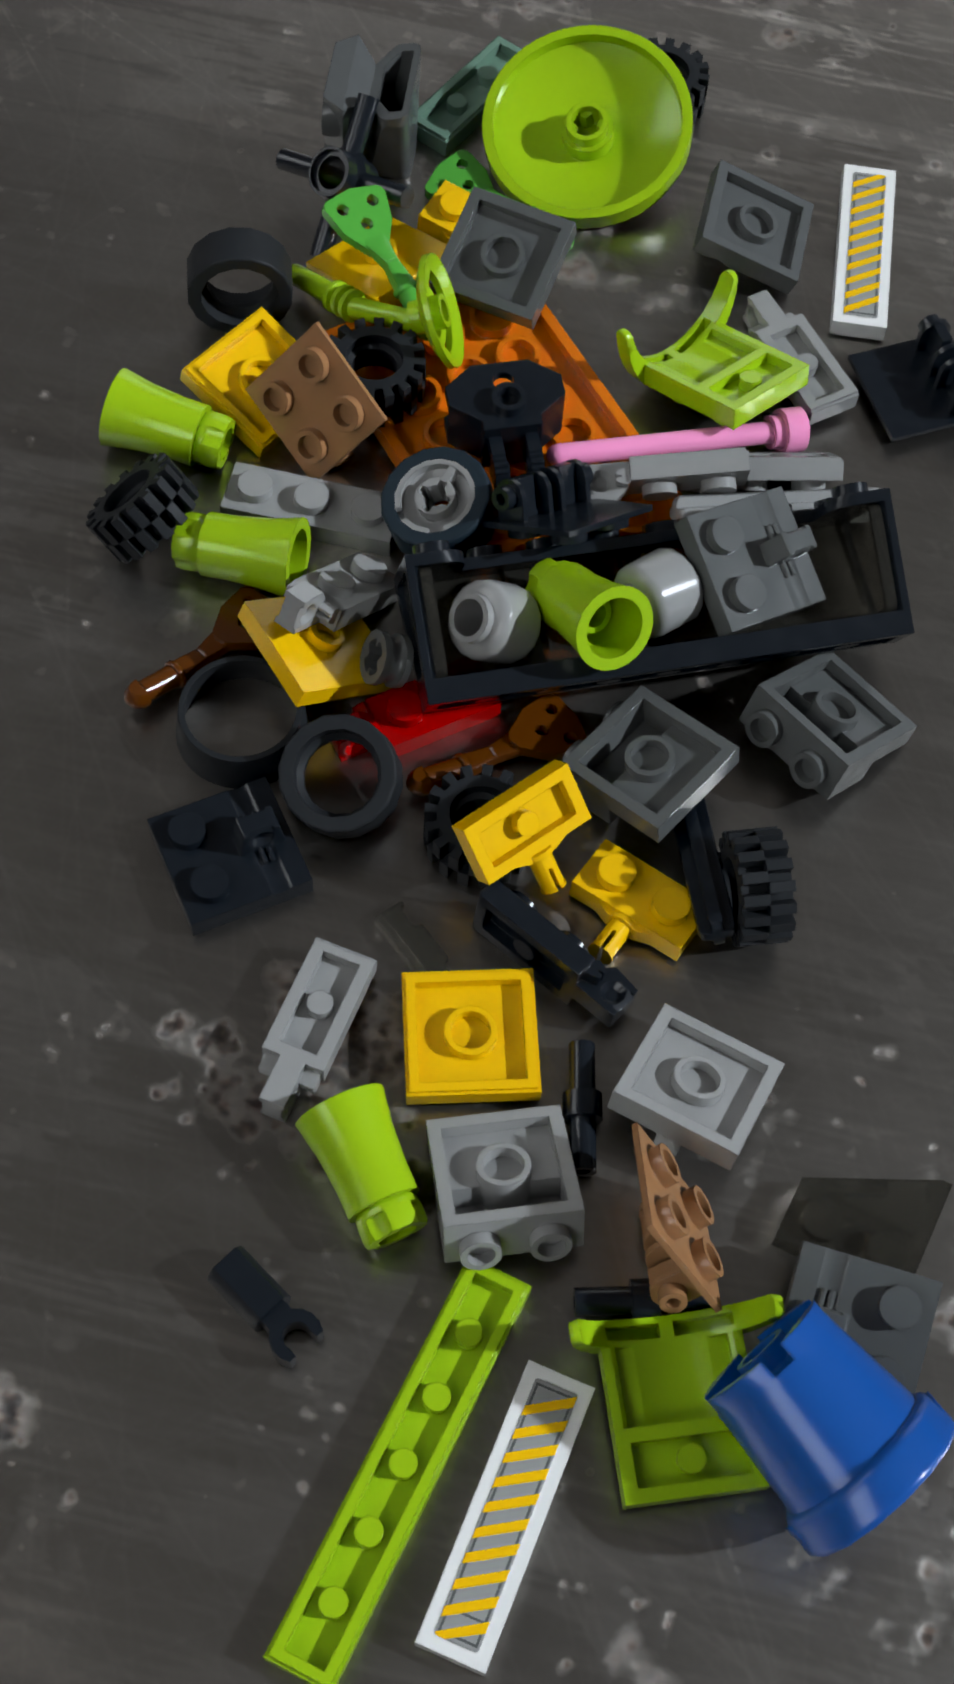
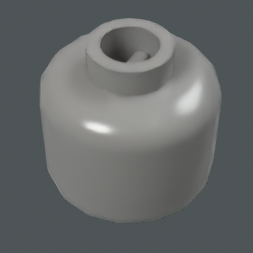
M658 548L621 568L614 580L616 583L640 590L648 598L653 611V627L649 637L651 639L659 638L695 619L703 606V588L699 575L690 561L674 549Z
M491 579L475 580L460 590L455 596L449 611L448 629L451 640L461 654L472 660L497 664L515 663L525 658L535 647L540 634L541 614L538 603L529 591L516 584Z

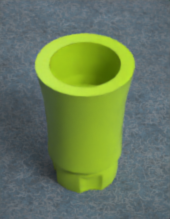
M122 368L115 376L103 405L99 424V442L102 446L136 450L148 454L156 453L157 456L161 452L165 453L171 460L189 466L198 464L221 470L228 458L230 447L234 440L236 421L225 414L213 411L211 405L184 397L152 383L127 368Z
M213 511L208 514L188 512L185 514L188 519L182 526L176 525L172 535L171 557L175 561V567L188 571H199V574L204 577L232 581L259 588L282 597L285 590H287L288 584L294 579L307 574L311 549V531L309 522L305 517L265 518L238 516Z
M546 558L538 562L530 570L529 581L525 589L537 601L541 621L568 641L587 665L601 671L615 670L630 663L644 649L653 627V611L648 598L640 590L612 582L593 573L581 564L566 560L555 561L551 558Z
M366 1084L341 1092L312 1107L297 1120L296 1128L320 1162L337 1193L348 1221L356 1224L359 1236L367 1250H379L395 1244L427 1225L426 1212L416 1195L419 1192V1188L407 1164L396 1134L382 1084Z

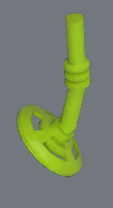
M428 253L421 256L416 277V300L408 301L407 308L367 299L361 290L348 285L342 280L330 281L299 263L292 264L293 286L322 301L323 307L328 312L350 323L364 318L365 322L374 324V317L384 318L385 327H391L393 321H397L403 324V331L408 332L411 329L417 336L425 334L433 351L447 368L454 369L462 365L464 358V336L459 307L448 273L436 254ZM429 279L431 280L436 291L435 295L432 289L428 286Z

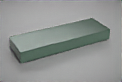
M500 36L491 41L418 108L417 140L447 157L482 124L485 101L495 78L505 64L522 48Z

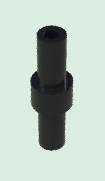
M581 1039L571 1041L568 1045L569 1089L562 1093V1114L564 1123L569 1125V1144L577 1176H591L597 1173L596 1125L603 1121L602 1092L596 1089L595 1043L590 1040Z
M649 1278L629 1279L628 1286L574 1287L573 1289L575 1316L630 1315V1319L677 1313L662 1311L659 1305L651 1299ZM701 1296L689 1301L687 1307L678 1313L712 1307Z

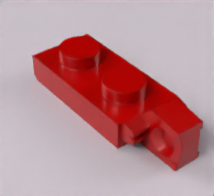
M468 658L435 671L436 678L483 672L476 660ZM413 680L405 683L399 689H390L365 699V702L362 701L352 708L353 712L350 715L369 721L392 743L399 757L498 717L501 713V701L423 713L416 681ZM349 740L331 742L341 762L368 752L361 744Z

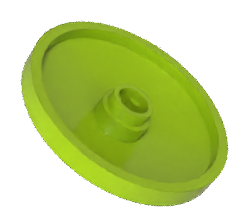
M604 25L574 26L551 32L534 40L517 52L499 72L489 90L483 109L482 137L486 159L496 183L504 194L528 206H535L542 211L576 222V228L579 229L614 225L631 219L653 206L670 190L686 164L692 144V102L687 84L680 70L670 57L654 43L640 35L617 27Z

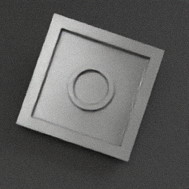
M665 1003L614 1088L607 1108L656 1132L653 1143L655 1145L664 1143L670 1149L673 1156L676 1157L683 1146L731 1171L785 1063Z

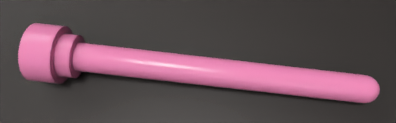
M800 406L777 408L773 411L772 415H767L763 422L745 423L734 430L727 426L558 443L549 447L546 457L549 464L555 465L570 459H578L581 462L593 464L629 460V457L728 449L765 445L769 450L774 449L776 452H803L808 447L810 440V423L806 411Z

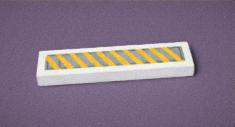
M844 164L840 183L829 334L879 341L884 339L888 321L896 170Z
M528 1360L414 1646L485 1677L595 1391L594 1387Z

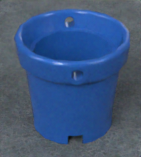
M808 1299L786 1312L779 1320L766 1328L757 1337L760 1343L745 1358L738 1354L711 1384L705 1393V1399L716 1410L718 1417L725 1423L786 1506L788 1526L785 1529L801 1543L808 1555L812 1557H828L849 1547L876 1528L919 1488L949 1450L954 1438V1421L929 1391L926 1393H911L834 1322L814 1300L811 1302Z

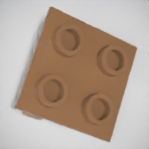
M319 321L313 324L245 389L308 477L320 479L332 467L335 466L337 468L355 455L352 450L388 420Z
M636 1122L631 1125L642 1198L638 1211L643 1236V1247L646 1252L645 1261L648 1267L651 1299L659 1305L662 1311L678 1313L687 1307L689 1301L703 1296L713 1310L719 1312L722 1310L717 1279L723 1277L724 1270L720 1256L709 1237L708 1226L714 1224V1215L710 1203L699 1186L694 1185L689 1188L681 1178L679 1167L670 1149L664 1143L655 1145Z

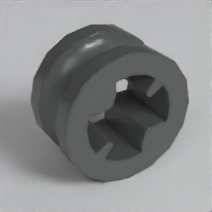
M377 629L370 632L365 639L360 655V672L365 683L374 686L384 683L386 687L392 689L403 687L411 674L414 661V649L409 636L400 633L390 636L388 632Z

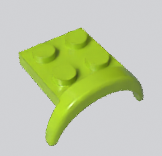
M728 269L720 274L714 292L697 321L677 342L667 349L654 355L641 356L635 346L632 334L625 328H621L616 332V339L621 362L632 377L670 397L676 403L683 404L713 419L716 423L734 430L808 384L810 365L726 325L734 304L738 285L736 272Z
M766 1294L754 1299L724 1305L719 1312H715L713 1308L645 1318L601 1321L578 1318L569 1322L568 1329L572 1347L582 1352L598 1354L623 1510L761 1491L771 1487L725 1423L718 1417L716 1410L705 1399V1393L714 1380L738 1354L743 1358L747 1355L743 1334L767 1326L784 1315L785 1306L781 1295Z

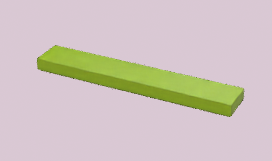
M464 1266L462 1267L263 1656L265 1661L307 1684L339 1683L531 1293V1285L494 1267L484 1270H471Z

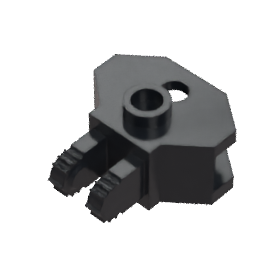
M530 360L473 365L468 367L445 387V397L449 412L444 418L447 443L480 458L482 467H489L494 489L497 488L501 480L511 477L509 464L525 463L526 473L545 467L542 447L557 435L562 427L565 389L561 374ZM499 378H505L511 381L500 383L497 386L493 384V382Z

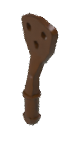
M241 587L221 606L213 632L195 650L175 660L167 661L163 668L140 681L135 679L131 682L124 692L125 703L133 709H145L152 704V701L171 690L183 688L198 670L231 650H259L246 629L240 626L243 624L237 615L245 601L267 599V597L252 587Z
M554 693L542 695L522 708L509 732L488 747L464 754L457 753L451 759L424 768L422 765L408 774L406 787L416 796H427L434 784L441 788L442 777L450 771L457 780H460V767L471 765L473 775H478L482 772V764L494 766L519 756L553 761L554 759L562 760L567 749L579 739L585 740L587 736L579 718L558 695ZM536 732H542L544 735H539ZM565 739H569L573 743H568L565 741Z

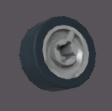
M445 446L423 449L404 459L388 476L381 493V515L400 551L405 555L413 554L412 546L435 540L449 541L450 549L462 550L464 558H467L466 551L468 549L486 545L492 539L495 529L482 527V522L497 517L498 510L492 502L494 489L481 463L465 451ZM440 501L449 502L447 505L439 504L437 506H434L436 503Z

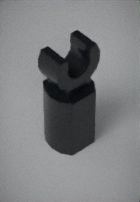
M235 1247L209 1273L207 1281L256 1332L265 1330L269 1334L272 1354L281 1365L291 1369L297 1364L296 1356L284 1344V1339L290 1331L295 1329L304 1330L317 1343L324 1338L323 1328L319 1319L307 1310L292 1309L288 1305L291 1296L244 1247Z

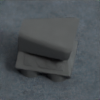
M360 35L335 42L323 94L321 128L325 138L324 148L328 146L342 147L358 93H363L379 99L363 155L367 161L376 167L379 177L406 179L411 175L417 141L421 46L419 44H399L376 64Z

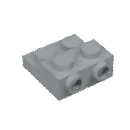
M560 1104L426 1120V1139L445 1263L461 1261L462 1265L468 1269L484 1270L495 1266L502 1256L531 1252L532 1256L538 1260L555 1261L569 1254L572 1247L584 1246L585 1208Z

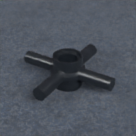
M358 93L341 148L328 146L318 151L314 157L282 148L276 157L278 169L308 178L313 191L322 196L325 202L349 188L370 185L381 186L386 192L388 203L408 209L414 200V190L412 187L379 177L376 167L367 161L363 155L379 103V99L363 93ZM337 210L340 215L344 216L343 210ZM322 214L309 254L312 256H317L333 247L338 237V234L324 219Z

